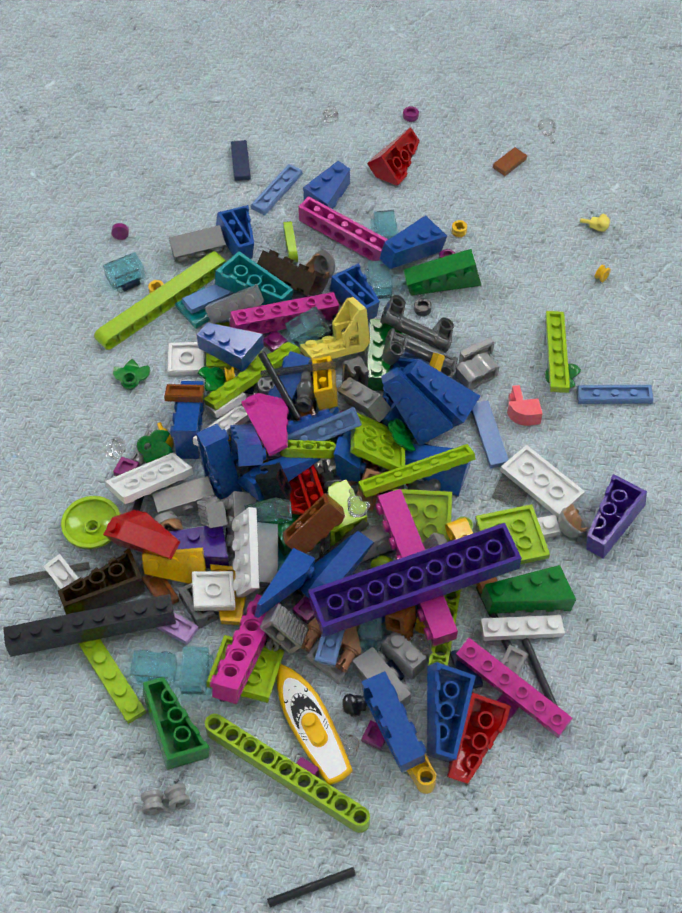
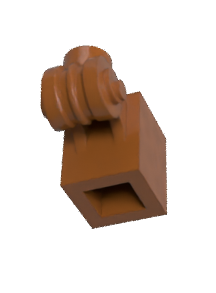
M415 605L385 616L387 630L400 633L407 641L411 640L414 634V622L416 621Z

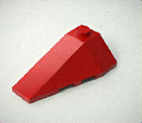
M411 127L408 128L367 163L376 178L396 186L406 178L408 174L406 172L407 168L412 163L410 160L419 144V139Z
M132 510L112 517L103 533L105 537L117 546L170 560L180 544V541L152 516L138 510Z

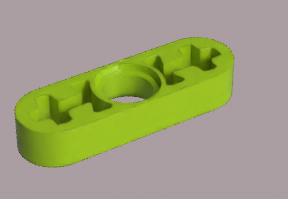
M292 221L283 222L288 258L293 259L294 263L298 262V253Z
M288 440V447L279 453L283 457L329 459L334 457L336 444L331 441Z

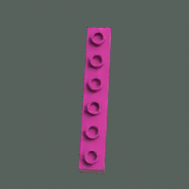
M309 196L298 206L299 221L380 266L384 265L379 258L384 242L388 240L387 238Z
M334 292L231 311L229 326L264 334L315 324L321 320H332V316L338 314L339 303Z
M256 594L254 600L249 602L247 614L242 616L240 628L234 632L232 645L228 644L225 652L226 657L224 660H220L218 673L211 678L210 687L212 688L213 698L234 704L238 703L269 636L260 628L266 613L259 618L255 617L257 603L262 595Z
M468 638L456 653V658L557 738L561 736L571 723L572 717L472 639Z

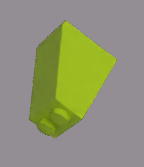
M347 480L335 482L328 487L329 496L343 507L346 516L340 525L335 526L329 532L331 551L357 530L359 532L367 530V515Z

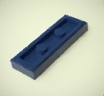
M247 140L230 141L234 181L251 180Z

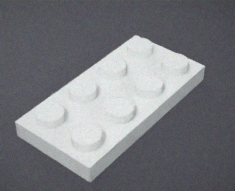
M528 445L524 446L500 468L503 474L552 514L556 515L557 518H559L563 508H567L571 504L574 505L585 493L583 489Z
M170 453L105 481L107 489L124 504H127L145 495H150L161 488L168 487L177 481L184 480L186 477L193 475V469L176 454Z
M248 507L236 516L232 522V530L234 531L232 548L235 551L233 569L236 576L233 586L236 591V597L243 598L259 589L257 510L252 507Z

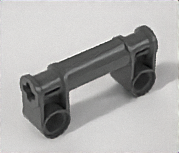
M393 295L383 309L380 323L388 324L394 327L396 331L403 332L431 347H438L446 353L452 343L453 322L449 318L442 317L433 329L425 327L404 317L406 302L403 297Z
M393 328L389 330L382 354V359L385 363L389 365L396 364L404 352L430 362L434 352L445 356L440 372L450 378L453 377L458 361L457 357L444 354V351L413 339L409 335L395 332Z

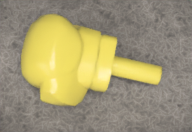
M601 214L599 217H592L591 220L581 218L580 223L589 224L590 228L604 232L609 228L610 219L607 215Z

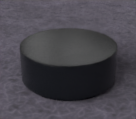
M418 299L415 301L414 312L417 315L427 316L431 313L432 304L429 300Z

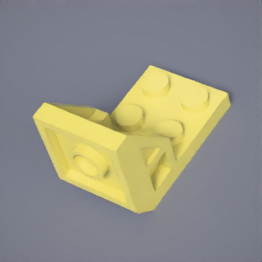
M354 297L347 298L332 322L333 336H325L316 341L308 340L300 344V351L306 357L311 358L312 363L313 359L331 355V358L334 359L364 351L370 343L367 309Z

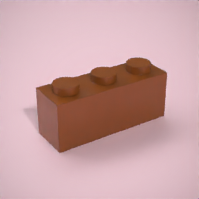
M325 493L283 532L285 544L291 549L295 548L305 554L312 551L321 539L326 538L335 526L343 522L346 517L343 507Z

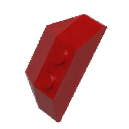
M314 464L289 481L292 491L289 504H284L286 512L302 515L324 495Z

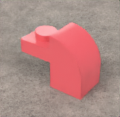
M520 385L512 386V391L508 395L507 414L513 422L524 426L541 424L543 413L539 399L524 400Z

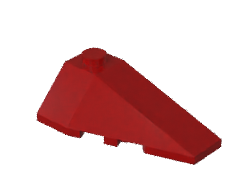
M472 692L457 759L449 761L448 778L466 784L470 782L487 751L491 750L494 745L493 742L499 733H502L511 708L510 705Z

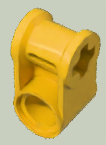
M465 517L445 524L447 535L451 541L473 534Z
M425 753V762L407 770V773L411 776L417 789L421 793L428 794L435 789L436 773ZM427 777L431 779V781L429 783H424L421 781V779Z

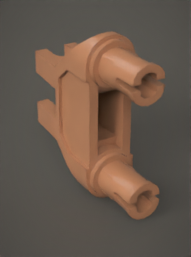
M316 619L307 625L309 630L301 646L303 650L306 648V652H310L316 640L321 638L322 635ZM362 624L345 630L340 648L344 652L335 666L339 670L342 667L341 671L347 672L352 660L361 654L357 632Z

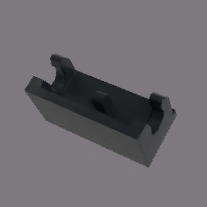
M280 462L261 466V471L268 472L256 475L255 480L267 504H289L292 487Z

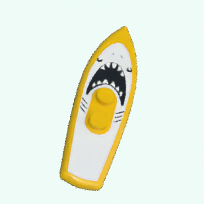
M281 664L277 674V691L282 711L292 732L313 765L318 767L319 773L326 783L332 785L344 780L352 773V767L324 703L314 688L300 674Z

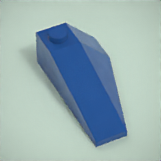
M351 430L342 433L341 437L337 439L334 452L336 471L341 481L358 482L361 481L366 463L363 462V458L351 453Z
M413 444L416 449L415 451L405 449V465L453 448ZM471 461L421 479L424 481L438 479L441 482L439 491L452 492V495L459 497Z
M280 457L251 469L237 480V484L260 502L264 499V496L255 478L258 474H266L268 472L261 471V466L280 462L288 481H290L321 460V458Z
M357 530L313 565L316 569L312 578H307L304 585L298 589L309 598L308 590L351 576L374 542Z
M293 548L257 603L255 617L259 618L304 585L307 578L311 579L316 569L313 566L315 558Z

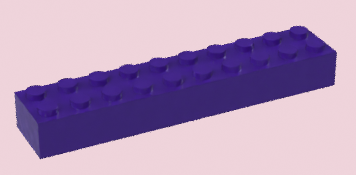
M502 523L308 590L309 602L323 637L517 570L520 568L522 558L506 524Z

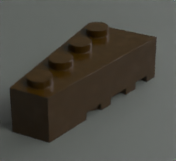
M270 249L269 252L262 251L257 264L282 282L307 296L323 293L328 282L327 279L323 278L324 274L315 270L312 273L308 271L309 267L301 263L297 266L293 264V259L286 256L284 259L278 257L280 253Z
M130 548L125 550L124 554L120 557H113L108 560V564L100 569H93L90 571V575L85 578L80 577L58 590L66 615L106 607L146 592L142 576Z

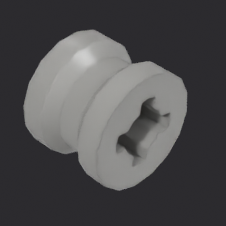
M263 376L259 379L258 389L260 394L268 395L269 390L273 389L275 384L270 376Z
M174 784L164 791L165 797L169 799L168 805L170 810L183 808L190 803V798L185 793V784Z
M149 790L141 794V800L144 802L142 807L143 814L155 815L165 810L164 804L161 802L163 798L161 790Z

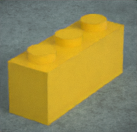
M331 355L313 359L314 395L319 410L338 406L336 372Z

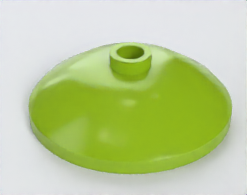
M101 496L80 498L69 505L62 516L61 529L63 535L70 544L78 548L96 549L111 542L103 533L112 517L120 515L117 506L107 498Z

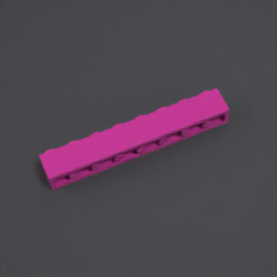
M401 489L378 495V504H375L376 511L379 516L382 515L384 520L382 521V526L385 533L388 532L390 535L389 544L391 549L397 553V556H395L396 560L424 551V545ZM444 595L417 604L418 610L416 612L420 622H424L425 637L427 641L431 640L433 647L457 639L458 630Z

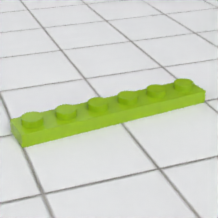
M546 311L550 392L569 393L570 382L564 312Z
M287 342L275 351L267 354V357L276 370L282 366L284 357L288 356L290 351L300 354L299 347ZM262 361L255 362L250 368L240 372L238 376L227 381L217 390L212 391L203 399L205 405L216 411L256 384L261 377L269 375Z
M468 444L358 481L359 488L365 498L375 496L378 493L395 489L398 486L412 483L424 477H430L433 474L447 471L461 464H467L470 461L476 460L475 453Z
M101 639L77 643L127 724L146 714L145 708Z

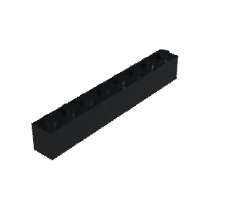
M167 594L3 627L5 647L10 657L176 624L171 595Z

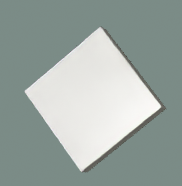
M198 342L169 343L168 376L199 375V369L205 367V351L198 348Z
M233 571L192 572L193 611L235 610Z

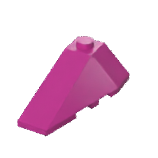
M257 393L241 402L269 456L288 447L287 414H289V409L282 398Z

